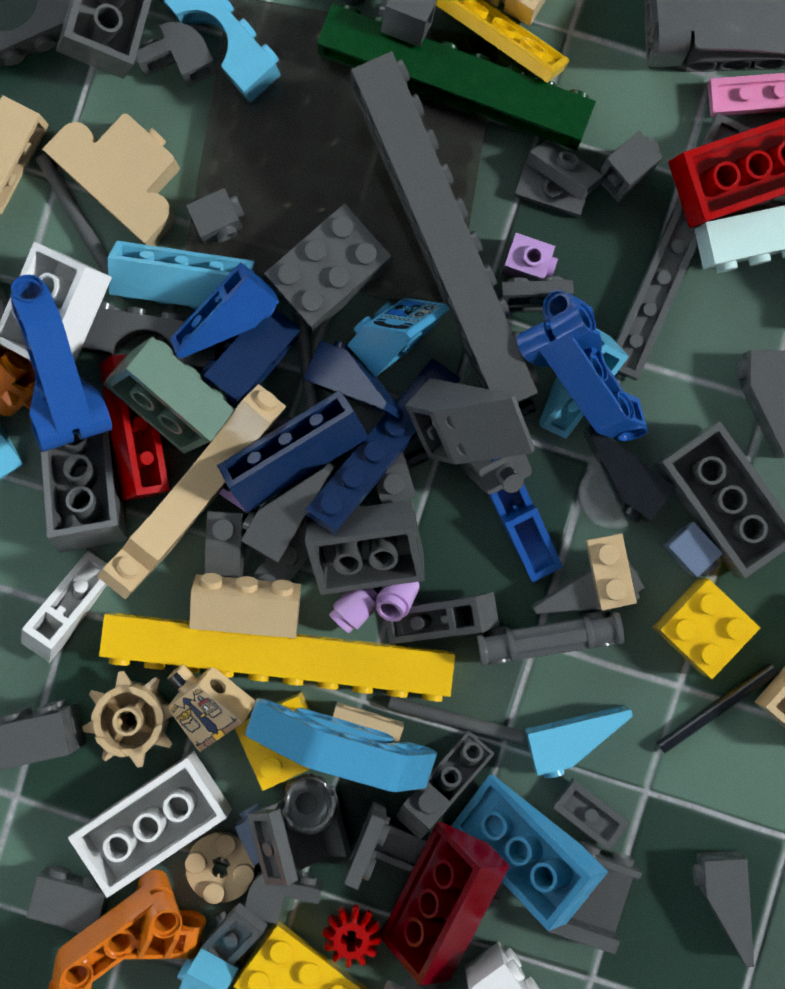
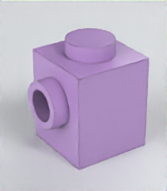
M515 233L502 273L516 278H527L529 281H542L545 279V276L552 277L558 258L552 257L556 246Z

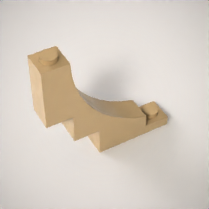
M258 384L240 402L221 430L171 492L133 533L124 547L102 568L97 577L126 600L181 541L195 520L214 501L225 486L226 482L217 465L264 437L286 406L271 392Z

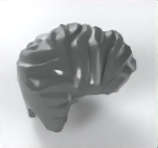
M312 773L302 774L285 785V806L282 810V816L290 830L301 834L313 835L320 833L331 825L336 815L338 802L334 790L325 778Z

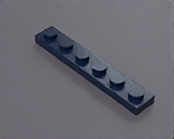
M432 358L396 401L404 412L402 420L385 414L368 434L369 438L361 442L305 509V515L335 535L418 434L405 407L408 401L429 378L459 384L460 377Z

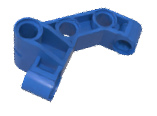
M27 274L17 277L12 282V294H10L13 314L24 338L35 374V385L29 415L32 431L41 452L74 442L73 435L76 433L80 440L112 430L111 418L101 393L78 375L62 318L47 284L35 275Z
M564 290L552 291L547 295L543 303V317L545 321L517 335V345L521 354L528 362L534 365L551 367L597 433L618 441H630L644 436L648 429L639 398L626 393L606 365L602 353L600 332L596 330V321L592 307L587 305L582 299Z

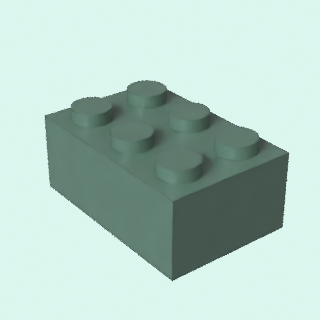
M153 337L129 352L103 383L106 388L183 453L211 442L235 410L227 403V398L224 394L216 389H211L200 379V374L193 367L183 364L173 355L172 349L166 343Z

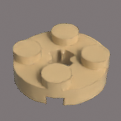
M214 830L201 836L192 846L185 861L186 877L193 891L204 898L206 902L210 904L226 903L239 898L249 889L255 875L256 864L253 865L237 833L233 834L231 832H224V830ZM221 857V862H223L224 858L229 861L230 865L226 869L227 874L220 875V872L217 874L213 870L215 858Z

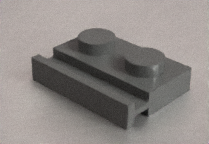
M558 276L547 277L542 281H529L523 277L512 278L508 282H502L500 298H504L510 313L543 312L544 300L552 291L564 290L572 295L574 294L573 280H564Z

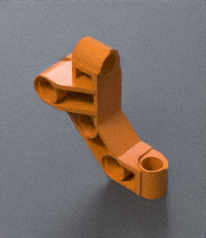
M149 870L140 877L136 892L77 934L58 950L48 989H91L92 983L124 959H192L197 956L201 947L206 918L194 910H179L167 874L162 870Z

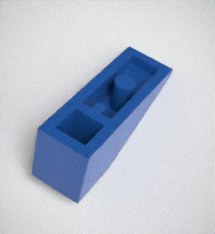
M240 262L172 335L170 340L175 355L182 359L255 328L262 320L272 315L276 305L279 303L273 288Z

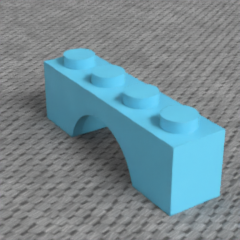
M161 0L180 23L189 26L199 23L210 24L220 28L227 34L228 48L221 67L229 80L250 103L281 76L276 65L279 61L276 54L267 44L261 47L254 40V37L257 35L244 18L238 21L231 12L234 11V8L228 0Z

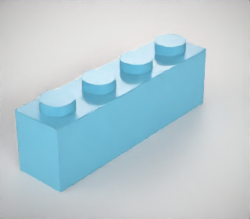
M116 241L108 256V275L112 277L109 283V294L121 296L125 299H144L155 301L159 304H178L198 309L240 262L254 272L255 261Z

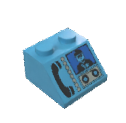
M403 298L393 306L388 302L375 313L373 320L370 316H367L353 329L356 335L350 341L348 347L376 377L413 350L446 315L450 308L443 303Z

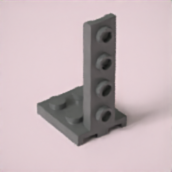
M373 797L370 810L360 829L352 855L348 859L344 884L358 890L362 879L369 881L376 863L375 858L412 872L428 838L423 837L420 840L411 831L390 823V818L386 816L387 802ZM502 882L490 903L491 906L496 907L505 886Z

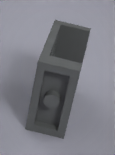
M331 786L336 795L335 787ZM337 795L338 803L335 818L327 829L318 834H301L288 828L282 816V810L285 806L284 799L247 814L265 885H290L298 881L296 872L327 857H348L352 855Z
M581 841L580 844L608 873L567 924L548 932L616 955L620 940L615 932L632 880L633 878L640 880L642 872L634 864L635 859L619 852H614V855L611 856L600 852L601 848L587 841Z

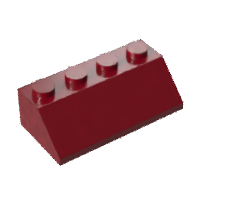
M436 822L380 934L382 941L420 986L450 981L510 867L488 843L443 822Z

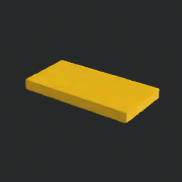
M437 0L436 6L547 83L563 72L569 63L566 56L485 0Z

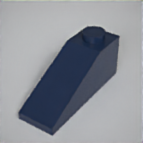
M337 340L334 345L323 341L319 342L303 378L304 380L332 394L341 390L345 398L402 420L404 412L378 378L353 354L348 344Z

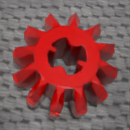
M354 904L352 913L348 914L346 908L341 906L338 910L339 917L330 914L327 918L329 926L323 928L322 936L328 940L324 943L323 948L325 951H334L332 955L334 963L344 957L347 969L351 967L352 959H356L358 964L363 966L366 962L365 955L372 958L377 955V950L374 946L382 942V936L376 933L380 929V922L370 921L372 917L370 909L359 915V905ZM348 931L356 932L355 941L348 940Z

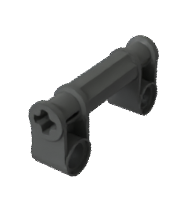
M596 609L580 612V619L513 630L509 629L507 625H500L488 631L476 633L481 666L593 649L613 644H624V630L620 614L610 609Z

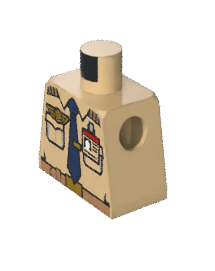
M181 664L167 678L179 690V693L169 704V711L200 752L241 725L255 705V700L216 668L210 667L196 678L184 664Z

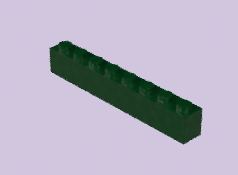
M331 4L317 41L319 56L355 68L392 51L396 61L402 59L410 77V80L407 81L408 89L577 151L596 103L595 100L590 99L587 93L577 89L568 91L557 87V84L552 80L547 83L540 77L535 79L524 75L520 68L512 65H506L505 67L492 63L490 58L480 53L467 54L459 51L456 45L447 41H440L438 43L427 39L425 36L421 47L415 46L382 33V17H374L373 19L362 15L358 9L350 5H342L340 7Z

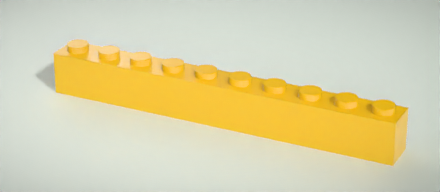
M114 612L104 614L99 657L109 658V663L114 665L127 666L133 660L144 662V668L162 670L165 669V664L176 666L184 664L193 674L199 673L200 668L209 669L212 667L219 670L227 678L234 677V672L248 674V679L253 681L267 682L269 681V676L283 678V684L302 686L304 680L318 682L317 687L322 689L337 690L338 684L352 686L353 692L372 694L373 688L387 690L388 696L407 698L408 692L422 694L421 699L441 702L443 696L451 697L455 653L453 651L297 633L296 638L189 629L190 621Z

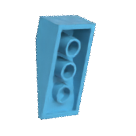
M493 774L487 777L451 825L488 843L510 865L502 883L547 931L567 924L608 873L580 843Z

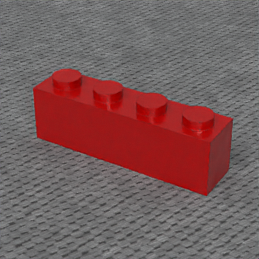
M127 354L112 355L99 364L105 405L113 427L110 433L122 501L155 497L170 491L160 433L103 385Z

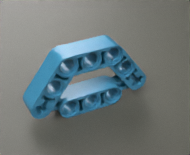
M259 698L255 701L245 732V736L304 767L391 792L426 788L437 756L436 751L412 742L393 743V736L373 728L304 708H296V711H293L276 702Z

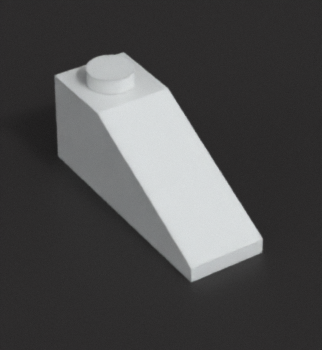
M87 551L22 628L21 644L50 663L72 636L107 586L97 577L107 563L90 551Z

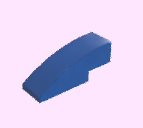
M524 483L514 493H508L502 489L494 494H488L532 583L563 568L540 514L532 503Z

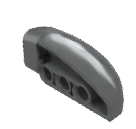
M644 0L646 62L648 67L681 66L685 59L686 70L691 72L785 69L784 0Z

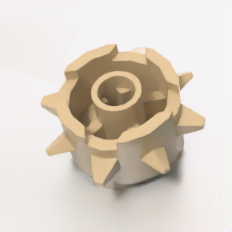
M125 671L118 672L115 688L106 693L93 690L89 693L96 705L91 715L92 721L82 726L83 732L96 734V742L104 749L102 755L104 761H107L114 755L118 757L130 756L137 768L143 767L145 753L152 746L171 747L172 742L166 736L165 731L169 724V718L173 715L169 711V704L164 696L157 690L160 681L158 678H153L147 684L131 682ZM132 712L136 716L135 720L137 722L129 725L127 723L129 717L125 713L129 714Z

